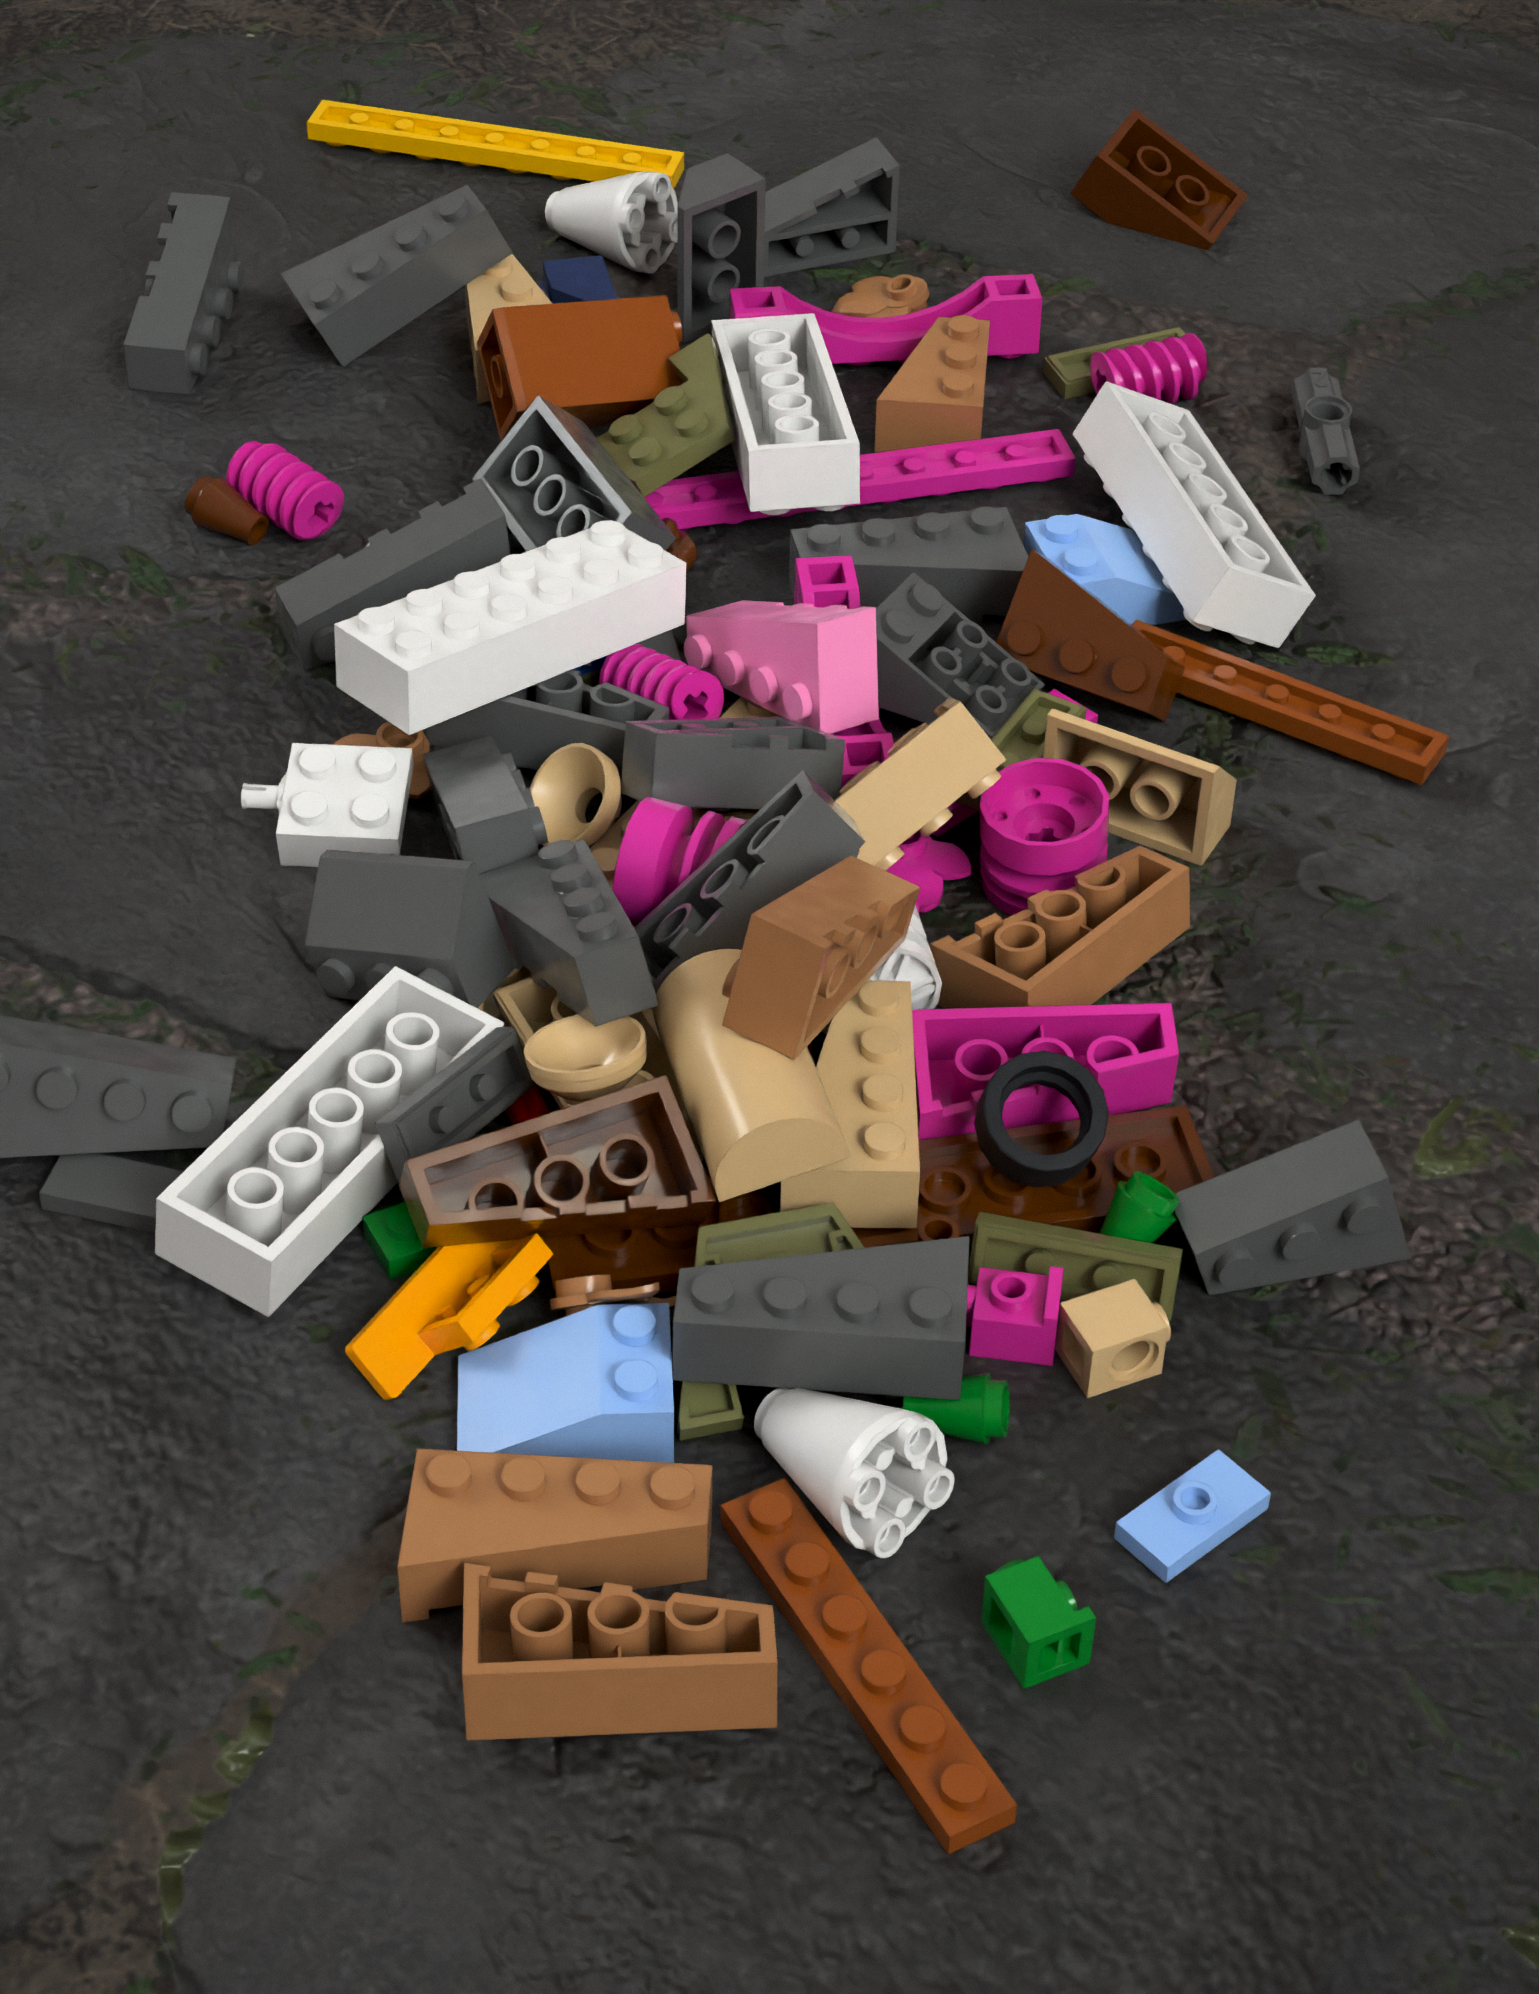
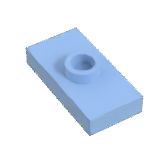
M1218 1449L1118 1520L1115 1525L1114 1539L1162 1581L1167 1583L1266 1511L1269 1507L1271 1492Z

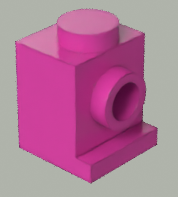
M1050 1266L1049 1275L980 1267L977 1286H967L966 1327H972L969 1356L1052 1366L1064 1268Z

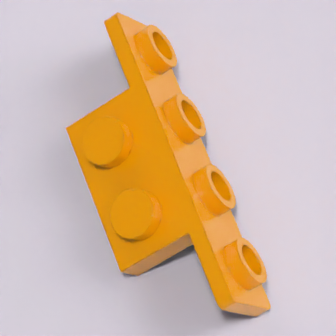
M537 1233L519 1240L439 1246L349 1342L345 1348V1353L383 1400L396 1398L435 1355L460 1347H464L467 1351H472L488 1341L500 1327L496 1318L506 1307L513 1306L526 1298L537 1287L539 1279L535 1274L551 1258L553 1253Z

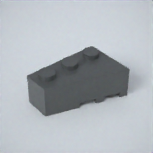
M878 137L765 192L764 277L895 252L900 165Z
M1359 1119L1175 1193L1180 1199V1203L1174 1210L1177 1217L1176 1221L1208 1295L1411 1259L1389 1177Z

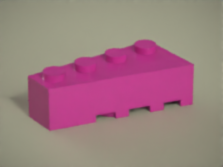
M1172 1003L912 1010L919 1140L976 1133L974 1126L979 1099L987 1083L1002 1064L1023 1053L1049 1051L1069 1056L1090 1070L1104 1090L1109 1115L1124 1114L1171 1103L1179 1059ZM1038 1084L1025 1085L1014 1090L1004 1102L1002 1112L1005 1129L1080 1119L1078 1111L1069 1098L1054 1088Z

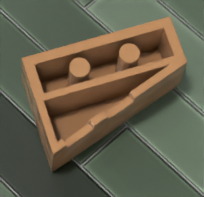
M967 315L937 318L877 399L874 453L981 439L990 320H979Z

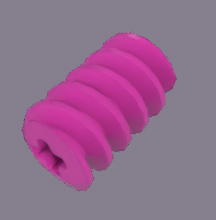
M1187 333L1180 338L1168 337L1161 342L1155 340L1148 341L1143 346L1132 344L1124 348V350L1112 348L1106 351L1105 354L1097 351L1091 355L1090 373L1092 384L1097 394L1107 381L1158 400L1162 397L1164 402L1170 404L1178 401L1179 394H1181L1183 399L1190 401L1196 398L1198 383L1204 381L1207 375V355L1201 340L1192 333Z
M246 442L235 452L229 462L226 481L258 512L268 517L274 525L285 530L288 535L298 540H312L322 536L333 527L340 517L344 506V493L340 485L328 480L322 473L314 471L312 466L300 461L297 456L287 452L284 447L276 443Z
M634 644L609 654L600 670L599 685L607 682L669 707V720L715 719L721 715L724 693L717 677L707 671H701L695 666L687 665L678 659H672L666 654H660L651 648H646L641 644Z

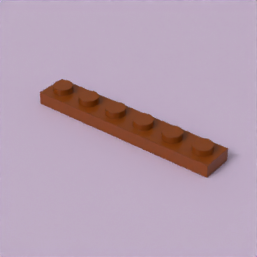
M1135 620L1132 623L1135 628L1185 667L1176 692L1186 698L1198 700L1230 712L1239 718L1251 720L1283 732L1292 738L1304 740L1336 752L1342 757L1357 760L1389 772L1398 778L1407 779L1420 785L1425 782L1446 754L1449 735L1142 621Z
M782 1478L721 1504V1525L946 1853L949 1855L1014 1824L1017 1812L1016 1802L788 1481Z

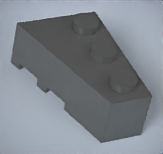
M781 716L626 721L621 793L638 801L651 797L706 811L724 812L730 811L732 808L761 809L804 770L833 800H836L841 796L839 791L842 785L845 739Z

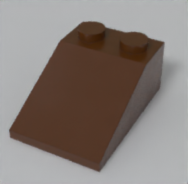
M1135 108L1101 149L1070 192L1089 211L1096 213L1110 224L1205 250L1210 249L1248 197V194Z

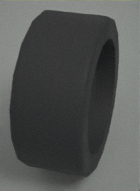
M1038 1051L1020 1054L997 1069L979 1099L974 1126L979 1148L995 1170L1013 1182L1039 1188L1063 1184L1083 1172L1105 1138L1109 1111L1104 1090L1090 1070L1069 1056L1049 1051ZM1038 1084L1054 1088L1069 1098L1078 1111L1081 1122L1078 1137L1071 1147L1058 1154L1044 1155L1028 1151L1016 1143L1004 1128L1002 1120L1004 1102L1014 1090L1021 1086Z

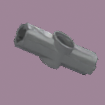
M1308 368L1303 375L1294 378L1292 383V398L1301 432L1298 452L1308 462L1312 484L1318 485L1323 490L1324 495H1342L1347 488L1358 484L1360 467L1350 430L1352 407L1342 398L1338 379L1332 377L1328 373L1327 368Z

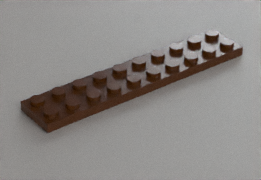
M1187 1106L1109 1115L1105 1138L1083 1172L1063 1184L1039 1188L1013 1182L995 1170L980 1150L976 1133L919 1140L920 1182L917 1227L852 1228V1230L865 1248L912 1243L917 1239L918 1226L923 1219L932 1215H944L950 1217L958 1224L960 1228L959 1237L969 1236V1252H971L977 1216L979 1212H985L1099 1234L1118 1182H1127L1134 1171L1152 1176L1170 1188L1174 1193L1212 1179L1215 1176ZM1080 1119L1007 1128L1006 1131L1016 1143L1028 1151L1051 1155L1061 1153L1071 1147L1078 1137L1081 1122ZM704 1167L716 1198V1203L703 1224L541 1238L553 1253L546 1262L552 1297L557 1298L555 1281L592 1275H611L612 1290L640 1287L659 1282L660 1291L656 1294L677 1291L679 1269L694 1267L699 1227L780 1212L781 1181L719 1202L707 1167Z

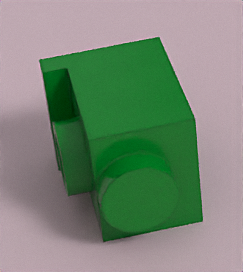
M1039 1556L1026 1561H1010L994 1573L985 1576L981 1623L1023 1689L1090 1663L1096 1617L1089 1606L1080 1610L1077 1609L1076 1601L1070 1588L1064 1581L1054 1580Z

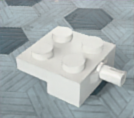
M292 743L288 769L279 785L243 783L241 791L242 809L278 810L279 818L276 839L281 866L318 867L320 856L326 850L400 855L414 766L412 748Z

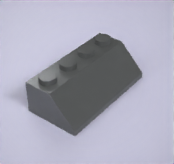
M540 395L535 398L472 478L473 481L482 479L505 513L508 528L526 552L546 545L553 538L570 536L591 528L596 522L613 520L623 524L628 530L649 542L660 545L665 551L676 539L674 534L584 422Z

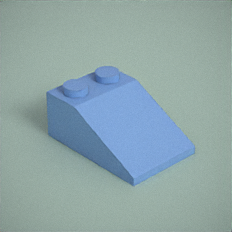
M1080 514L1068 516L1055 515L1048 519L1025 522L1023 545L1028 556L1032 548L1053 561L1128 623L1132 624L1135 620H1139L1150 625L1186 620L1183 615L1185 609L1176 595L1163 584L1162 579L1164 576L1155 562L1143 552V543L1134 530Z
M669 1303L596 1305L459 1355L457 1451L674 1463V1400Z

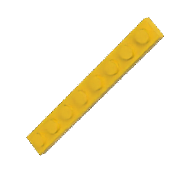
M322 100L307 121L308 139L323 141L330 146L351 145L370 148L377 153L398 152L411 154L423 160L438 158L459 161L461 164L471 167L486 165L505 168L512 173L533 172L547 174L559 180L574 178L599 181L637 172L650 171L668 175L671 186L674 189L684 171V152Z

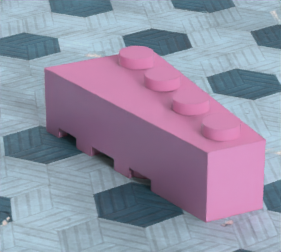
M742 600L686 616L687 638L684 642V654L688 665L695 666L701 671H707L719 679L723 688L781 717L828 734L879 719L876 607L863 606L856 609H847L846 605H831L822 608L814 607L813 604L807 603L785 606L783 602Z

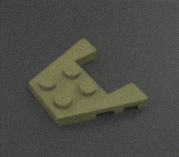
M709 333L668 358L676 375L684 382L682 385L664 389L656 396L653 403L634 415H625L618 418L611 424L607 432L596 438L643 497L735 440L729 403L723 390V385L725 384L724 376L718 362L720 354Z
M834 1202L701 1226L698 1229L694 1267L865 1247ZM682 1381L677 1426L679 1441L742 1429L744 1417L735 1384ZM884 1395L886 1401L904 1397Z

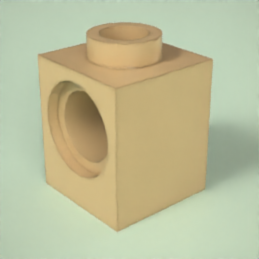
M1132 1279L1061 1302L1055 1350L1086 1398H1090L1162 1374L1165 1346L1171 1337L1170 1324L1162 1306L1157 1302L1151 1303L1136 1279Z

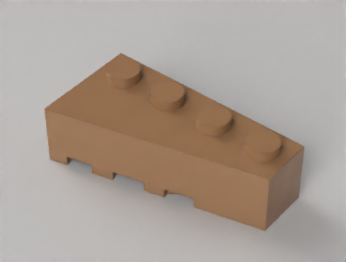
M1140 845L1076 875L1075 886L1068 890L1050 892L1046 889L1027 898L1028 908L1004 920L994 913L975 922V933L957 942L947 935L930 943V949L942 981L940 998L937 1005L944 1009L1092 1005L1190 928L1189 867Z
M850 855L752 913L740 958L731 967L723 985L722 995L729 998L722 1026L795 1060L905 941L920 887Z
M417 1449L397 1566L402 1623L429 1619L430 1609L463 1605L464 1563L491 1566L493 1578L522 1582L525 1581L527 1572L557 1575L559 1587L572 1589L600 1586L607 1582L633 1586V1590L707 1580L712 1525L713 1465Z
M464 1563L462 1681L467 1741L777 1728L778 1662L773 1605L674 1592L666 1602L645 1599L633 1592V1586L604 1582L601 1592L559 1587L557 1575L527 1572L525 1581L522 1582L493 1578L491 1566Z

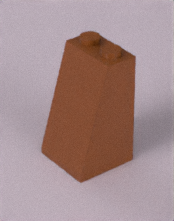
M667 295L492 309L477 341V347L500 441L504 439L538 395L582 420L589 428L611 424L625 415H634L653 403L656 396L664 389L682 385L684 382L676 375L668 359L680 351L679 343L682 341V325L676 311L671 312Z

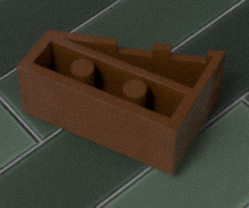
M1031 548L996 643L1015 659L1024 663L1035 676L1165 722L1185 667L1064 572L1053 561Z

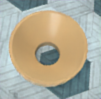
M571 743L551 754L540 766L529 788L534 805L539 807L548 837V843L542 844L544 846L560 840L576 842L584 839L589 847L610 829L621 812V780L616 765L612 759L599 749L584 743ZM601 793L603 799L594 819L587 823L585 818L587 805L595 795Z
M578 1014L554 1021L535 1032L525 1044L524 1057L531 1079L548 1092L562 1097L564 1102L576 1105L624 1089V1086L637 1075L646 1061L647 1039L643 1026L636 1019L629 1016L595 1027Z

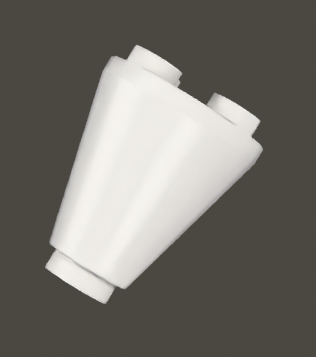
M637 172L566 187L561 191L552 193L546 203L545 218L552 230L634 272L654 273L666 261L674 244L678 243V202L676 193L671 186L670 178L665 173Z
M777 1388L762 1400L757 1409L754 1429L757 1436L762 1439L763 1446L840 1536L855 1548L869 1551L880 1558L892 1556L900 1548L904 1538L917 1528L930 1509L941 1507L951 1495L955 1479L953 1472L946 1468L947 1452L944 1435L933 1420L922 1414L802 1388Z

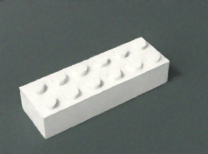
M815 314L711 320L712 339L720 354L718 362L725 381L723 390L729 403L735 440L731 444L750 512L760 511L767 515H781L789 512L790 509L814 507L821 511H836L845 505L860 504V443Z
M1106 381L1074 430L1073 435L1085 452V461L1097 471L1104 482V491L1115 499L1122 510L1123 521L1136 532L1143 543V552L1155 562L1164 576L1162 579L1163 584L1176 595L1185 609L1183 611L1184 617L1192 625L1204 631H1211L1215 628L1231 633L1236 639L1249 645L1260 642L1280 648L1316 595L1191 412Z
M613 520L596 522L591 528L567 537L553 538L546 545L522 554L505 556L500 562L477 571L460 573L453 580L429 589L412 591L405 598L381 607L364 609L357 616L335 623L336 687L408 735H411L684 625L686 562L663 550L660 545L649 542L628 530L619 522Z
M395 966L156 1198L155 1254L269 1317L362 1220V1216L367 1215L398 1183L375 1122L496 1027H504L505 1022Z

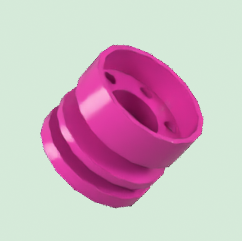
M1034 758L1012 763L998 771L1001 778L981 794L980 838L982 842L980 851V883L988 900L1004 913L1014 915L1027 909V898L1048 889L1051 892L1068 890L1074 887L1076 875L1107 861L1109 794L1101 779L1084 766L1063 759Z
M651 797L643 799L631 816L622 839L612 889L631 924L637 926L748 820L731 817L725 823L723 815L708 811L700 819L694 830V817L690 807Z

